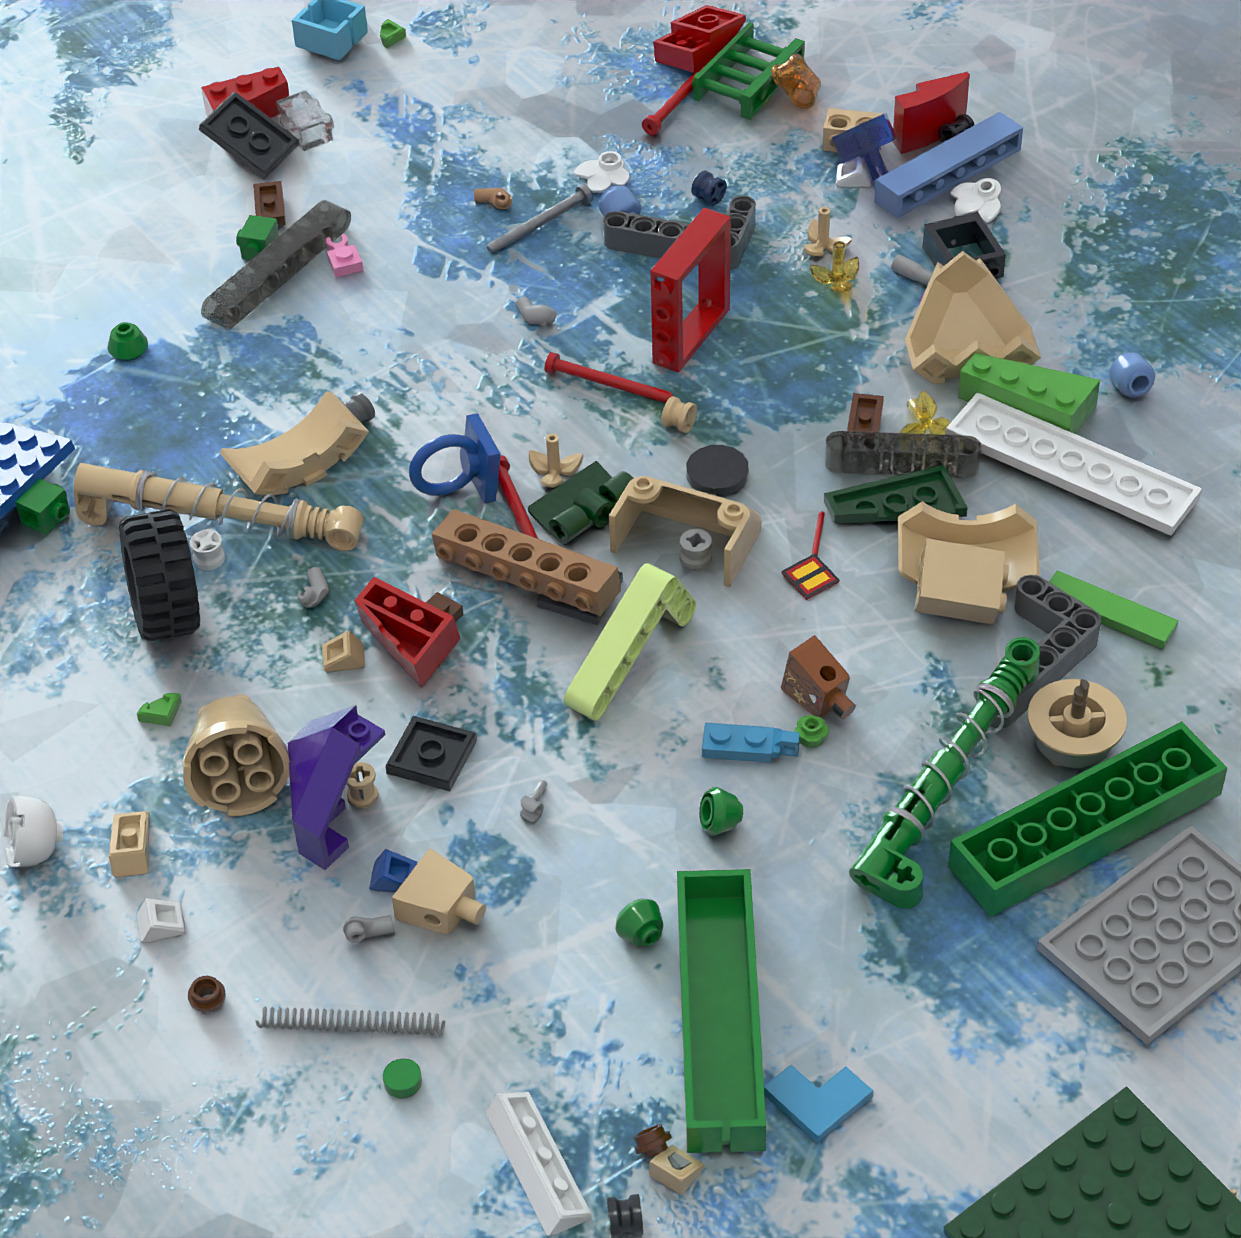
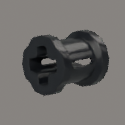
M961 114L951 124L946 123L940 126L939 137L942 143L973 127L974 121L969 115Z

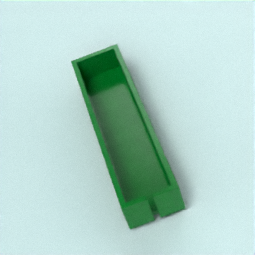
M751 869L677 871L687 1153L722 1152V1145H730V1152L766 1151V1113Z

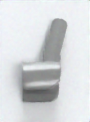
M545 780L539 781L529 797L524 796L521 799V807L523 809L520 811V816L532 823L539 820L544 810V805L538 801L547 786Z

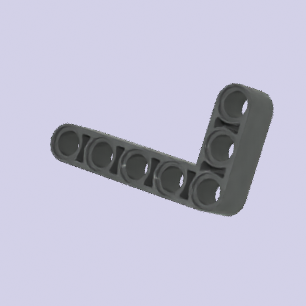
M749 196L733 198L725 215L731 216L730 270L739 266L755 230L756 202ZM613 211L603 217L604 245L616 251L661 258L689 224Z
M1024 575L1018 580L1014 609L1019 616L1048 633V635L1037 643L1040 648L1038 677L1032 683L1027 684L1016 699V708L1011 716L1004 718L1002 728H1007L1028 710L1030 701L1036 692L1052 682L1061 680L1090 654L1098 643L1101 625L1099 613L1037 575ZM996 717L990 726L998 728L1001 723V717Z

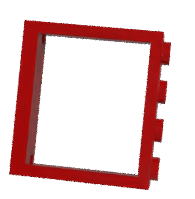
M703 208L650 270L653 364L679 373L730 310L731 216ZM698 263V304L683 321L682 281ZM658 277L663 278L664 281H658Z

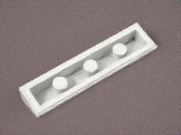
M497 1093L487 1108V1117L546 1235L558 1234L590 1220L592 1214L530 1093Z

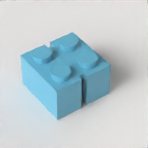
M312 0L307 4L308 8L304 7L291 20L295 47L336 60H341L352 49V45H356L368 33L365 6L348 0Z

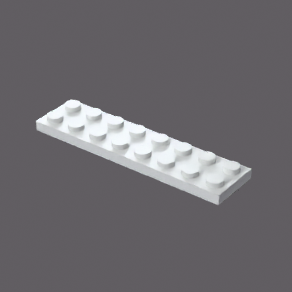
M978 392L946 428V438L1172 536L1201 497L1202 488Z

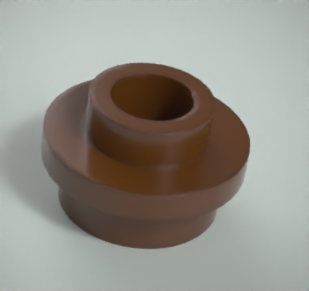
M207 975L195 979L188 990L189 1004L193 1009L200 1012H210L219 1008L226 997L224 985L215 977Z
M662 1124L654 1125L633 1137L637 1144L634 1150L636 1154L645 1152L647 1158L655 1156L668 1148L666 1142L672 1138L670 1131L664 1130Z

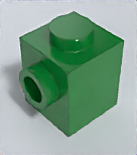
M249 215L243 228L238 230L236 236V244L240 247L241 258L246 260L269 263L280 243L278 224L275 218Z
M41 478L15 501L21 524L44 535H47L70 513L65 489L58 484L49 483Z

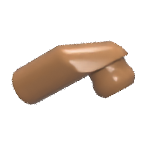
M502 188L474 189L475 203H491L499 210H505L512 204L511 195Z

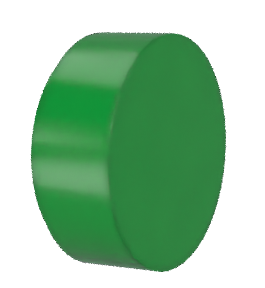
M405 1058L390 1062L383 1071L385 1090L396 1098H407L414 1095L422 1085L419 1065L413 1060Z

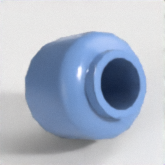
M614 185L602 193L599 210L603 216L613 211L639 215L641 203L626 186Z
M1125 353L1119 356L1110 368L1111 382L1123 395L1129 398L1145 395L1154 385L1155 372L1153 367L1143 356L1137 353Z

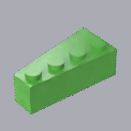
M975 353L960 371L958 398L969 402L978 392L1076 434L1097 406L1100 379Z

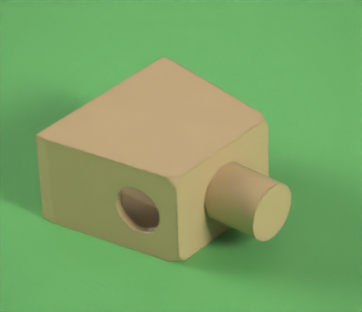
M430 848L392 897L396 920L443 934L451 933L461 919L475 925L479 924L486 911V905L475 900L476 893L473 877Z

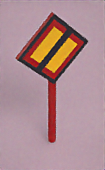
M823 511L818 513L811 555L781 571L782 575L806 600L840 582L839 578L818 557L825 516Z

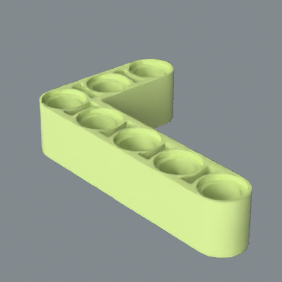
M649 563L644 564L639 569L568 687L564 697V704L567 707L594 721L598 720L606 711L661 617L682 627L689 623L696 609V601L677 577Z

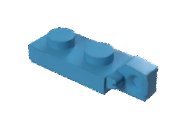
M705 722L702 757L771 763V759L780 758V755L798 757L800 737L798 732L774 727Z

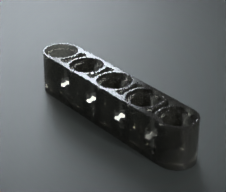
M835 431L826 438L825 466L834 473L899 476L944 465L951 478H971L979 472L982 445L977 438L966 435Z

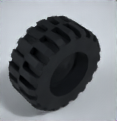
M166 509L126 516L119 523L121 553L131 606L141 638L151 642L193 634L200 627V607L192 557L180 515L176 511Z

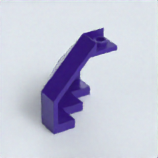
M356 705L310 721L288 742L292 821L298 852L324 870L349 848L348 839L328 826L346 809L345 800L341 798V795L352 769L386 735L384 729L358 715Z

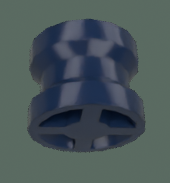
M705 170L695 177L691 193L699 199L704 198L706 203L714 206L723 199L727 183L719 177L714 178L712 173Z

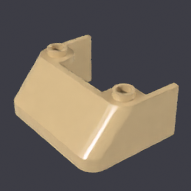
M648 476L632 479L609 514L610 552L617 553L641 511L730 536L731 538L724 549V586L731 587L761 532L762 524L760 514L742 503Z

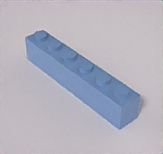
M996 113L877 178L875 181L874 202L896 218L905 215L1020 151L1023 127L1003 113Z

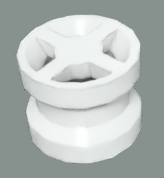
M206 529L195 533L191 537L190 547L193 552L194 565L197 568L209 571L220 567L224 563L225 553L222 548V538L218 532Z

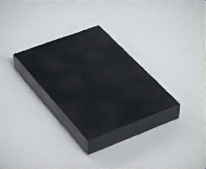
M235 91L199 125L200 132L263 179L298 147L300 141Z

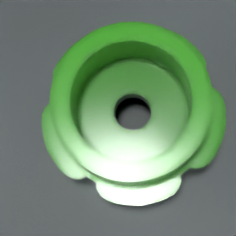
M812 715L800 718L797 721V727H795V732L799 733L800 743L806 747L820 746L829 734V728L825 726V720Z

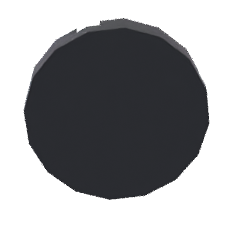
M709 445L699 448L690 455L686 462L687 481L695 490L707 494L711 492L716 493V496H726L735 493L744 487L747 482V476L749 475L748 460L737 449L725 445Z

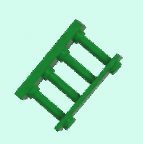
M749 22L700 72L695 74L692 81L694 100L700 101L708 91L738 100L741 105V117L750 120L804 64L805 41L795 38L787 47L781 48L754 39V24ZM753 49L776 58L774 61L768 62L746 53ZM736 63H740L763 72L754 76L732 67ZM722 77H726L749 86L746 89L740 90L718 81Z

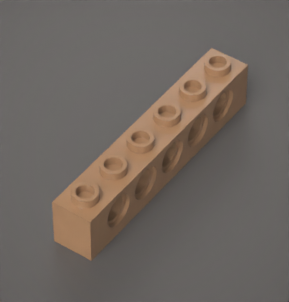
M452 509L432 532L436 556L444 561L459 564L472 571L492 576L499 581H505L522 587L527 591L544 594L554 601L569 604L582 611H588L601 616L621 591L618 567L455 509Z

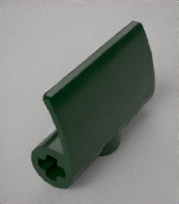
M595 461L529 505L528 512L551 536L559 542L567 544L593 525L597 527L606 526L609 523V514L628 483L634 478L625 471H621L612 477L598 461Z

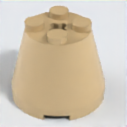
M239 694L223 697L201 707L198 711V718L182 764L184 784L191 798L201 807L206 805L215 810L225 811L227 816L248 815L271 805L277 800V794L282 790L287 779L290 778V759L284 741L261 709L246 695Z

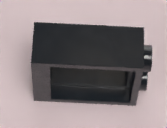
M978 212L924 224L922 247L934 267H936L937 262L945 266L953 259L948 249L977 243L983 255L972 258L974 260L980 258L995 279L1004 277L1006 254Z

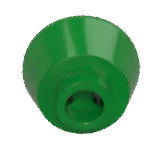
M122 322L111 330L107 349L111 356L122 361H131L139 358L146 351L148 339L137 325Z
M719 787L710 788L703 794L700 802L699 818L702 828L712 836L733 830L742 821V803L732 793Z
M644 898L627 904L620 911L616 919L615 930L618 936L636 946H651L660 939L664 927L659 905L654 900Z

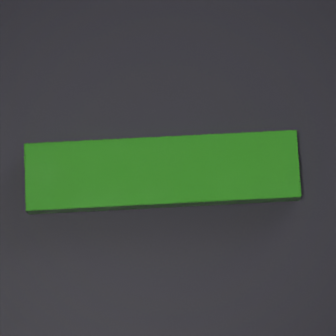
M1057 570L1049 581L1098 612L1101 617V624L1158 648H1165L1178 627L1179 620L1061 571Z

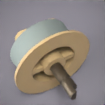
M1065 679L1052 682L1036 692L1028 707V723L1035 735L1036 744L1041 753L1057 766L1086 768L1098 764L1107 757L1111 748L1121 740L1126 730L1127 715L1118 697L1107 688L1084 679Z

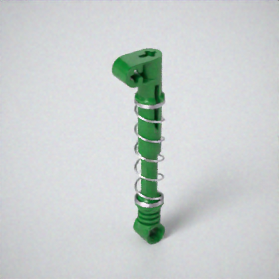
M1017 637L1007 644L1005 656L999 662L994 672H992L987 680L981 681L973 689L974 698L977 702L969 715L956 713V718L962 725L952 739L939 737V742L945 747L944 750H936L928 761H921L923 769L910 786L904 785L905 794L895 807L887 808L881 819V827L849 870L850 877L857 885L902 909L912 908L921 902L923 898V871L920 865L907 858L905 854L911 846H915L923 840L926 834L925 830L932 827L935 821L934 814L940 805L950 802L952 788L957 781L967 778L970 772L967 757H978L985 753L987 740L984 734L996 733L1002 729L1004 718L1011 716L1017 705L1016 699L1027 684L1037 679L1040 666V648L1034 640L1027 637ZM959 715L965 717V718H966L965 721H963V720L959 717ZM1001 717L999 727L995 730L987 731L995 718ZM983 737L984 747L982 751L978 754L970 755ZM942 739L945 740V741H947V742H949V743L946 745V744L942 741ZM966 762L967 771L965 775L962 776L965 771L963 763Z

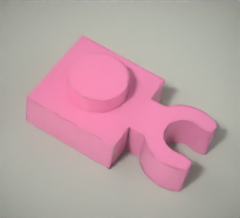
M341 234V242L333 243L330 237L326 238L327 258L335 278L363 271V264L355 245H348V238L345 234Z

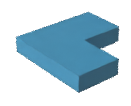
M791 1064L764 1086V1095L818 1144L873 1098V1090L846 1066L820 1088H817Z

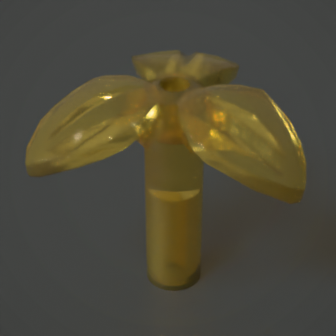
M837 241L833 244L832 271L823 266L810 265V272L822 284L834 282L831 287L833 291L852 290V284L846 280H852L858 274L859 259L854 257L844 263L845 243Z
M921 391L917 399L911 398L907 401L908 409L918 422L908 423L898 434L900 439L904 441L922 440L926 429H929L933 437H940L946 434V428L950 421L945 417L932 420L937 412V406L929 394Z

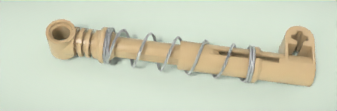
M80 463L74 479L76 514L81 521L93 526H99L106 522L115 501L130 504L133 509L144 511L146 508L158 509L159 511L171 509L179 514L189 515V520L193 516L218 520L219 526L222 525L224 517L248 521V531L252 529L254 523L277 527L278 537L281 536L285 528L288 538H292V540L308 537L309 534L310 538L315 539L318 535V540H323L326 537V541L333 548L340 551H349L356 547L364 523L363 514L351 506H340L335 510H331L330 513L329 509L324 508L321 512L320 507H316L313 510V506L308 505L305 500H298L297 498L293 501L292 505L283 506L278 505L276 497L271 493L267 494L261 501L251 500L243 488L237 489L230 496L225 495L223 489L217 488L212 482L203 486L188 483L184 477L171 480L159 477L154 471L139 470L137 473ZM242 491L245 494V498L235 497V495ZM271 496L275 504L264 501Z

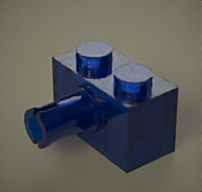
M887 113L832 137L842 163L858 156L864 158L872 181L880 177L876 167H878L881 176L889 172L879 152L881 146L897 139Z

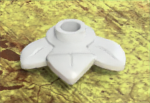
M613 151L602 153L598 160L585 161L574 170V176L588 179L587 185L592 193H603L612 185L624 186L629 180V172L624 169L623 159L620 154Z
M985 178L976 183H962L956 186L950 193L953 198L957 199L954 208L956 217L978 212L984 222L988 224L1000 212L1001 204L999 197L1001 195V185L995 179Z

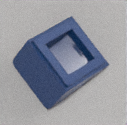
M385 849L374 862L369 889L382 892H396L415 868L417 861Z

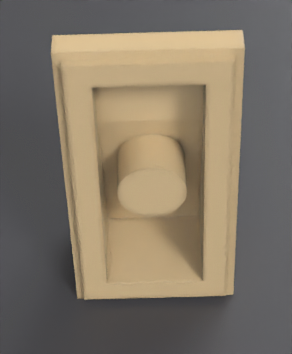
M149 811L113 815L109 861L114 877L148 873Z

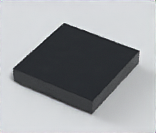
M413 716L385 765L386 774L451 791L477 742V734Z

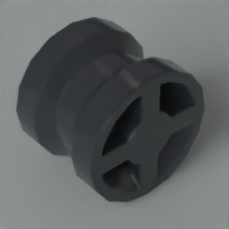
M639 1194L630 1195L625 1200L607 1197L611 1238H619L622 1233L631 1232L635 1236L643 1235Z

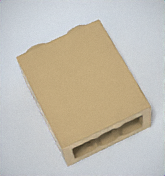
M926 538L920 555L914 612L993 625L998 613H1004L1007 594L1002 593V584L1006 585L1009 575V565L1004 564L1005 551Z

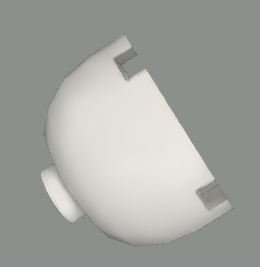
M11 796L12 801L7 803L4 824V837H8L9 845L12 846V849L5 848L7 864L9 867L35 866L51 856L56 842H62L63 823L62 821H56L55 813L47 802L37 797Z

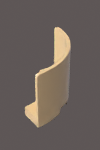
M327 391L315 408L303 420L282 435L252 447L239 449L222 448L219 453L255 494L288 493L291 487L302 483L309 486L327 476L326 470L340 459L345 462L363 442L369 431L333 392Z
M922 501L898 516L899 573L907 580L915 584L918 583L920 555L927 538L1005 551L1004 564L1009 565V575L1006 585L1002 584V592L1016 589L1018 580L1024 575L1040 576L1037 520L1017 504L998 512L976 515L977 520H959V515L937 510Z

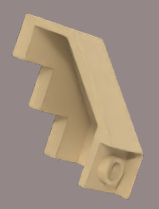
M962 251L945 266L937 262L905 338L912 368L915 372L931 383L938 384L945 383L946 378L960 377L961 369L975 353L1033 365L1041 359L1031 326L980 258L974 260Z

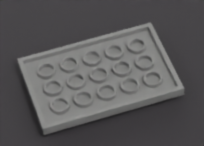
M1190 825L1039 939L1037 950L1148 1045L1241 971V865Z

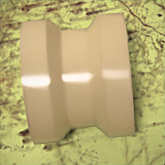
M670 397L662 411V425L667 427L676 426L681 432H689L696 419L697 405L691 402L684 404L679 398Z

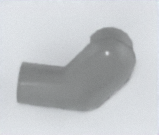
M521 297L516 302V306L525 321L531 325L551 324L556 319V311L548 305H532L528 297Z
M313 567L307 571L306 575L310 587H303L305 592L303 593L299 590L297 595L299 602L306 608L318 606L329 592L324 574L319 567Z
M391 915L372 919L354 916L347 920L343 927L347 940L352 943L395 933Z

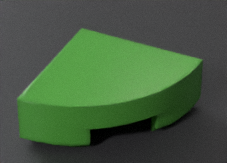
M387 19L382 23L380 40L384 47L388 48L406 37V29L395 22Z
M180 693L163 694V698L157 699L150 704L146 702L137 712L138 721L171 726L182 702Z

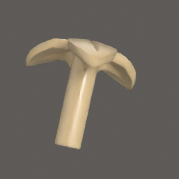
M828 207L819 208L818 221L812 219L810 222L808 239L815 244L804 246L803 251L807 254L822 256L824 255V249L836 253L846 248L852 242L850 237H836L833 239L829 237L830 209Z
M551 433L546 436L547 455L530 450L529 463L536 473L547 474L541 479V484L545 487L553 488L564 482L560 474L571 476L578 470L583 460V454H573L560 461L559 437L557 434Z

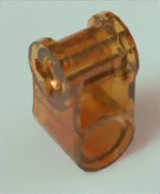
M793 54L787 62L775 64L772 67L771 72L774 81L784 90L797 107L807 109L814 105L821 87V81L809 68L802 56Z

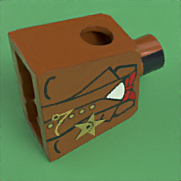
M815 635L789 652L781 689L810 714L821 718L830 711H833L843 720L850 716L856 708V705L845 695L850 680L849 674Z

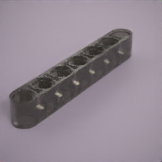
M327 200L319 202L213 291L202 304V317L225 329L235 327L327 248L326 238L330 237L331 241L334 242L341 236L351 223V212Z

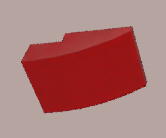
M705 5L670 22L671 33L653 41L655 62L696 72L706 66L737 35L746 21V15Z
M968 71L917 83L916 91L895 96L892 142L900 154L911 152L939 141L940 126L946 123L951 124L957 116L967 113L970 79Z

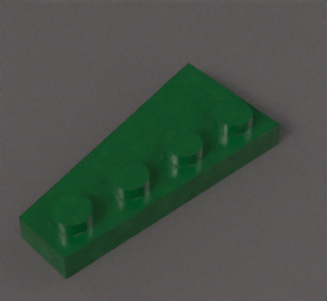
M944 465L824 493V504L835 524L897 521L898 516L922 501L937 510L956 514L959 517H967L968 507Z

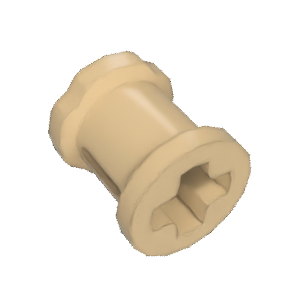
M357 762L346 784L349 787L347 791L348 802L356 808H368L378 800V789L373 784L376 774L370 764ZM359 772H362L363 781L359 779ZM359 790H363V799L360 798Z

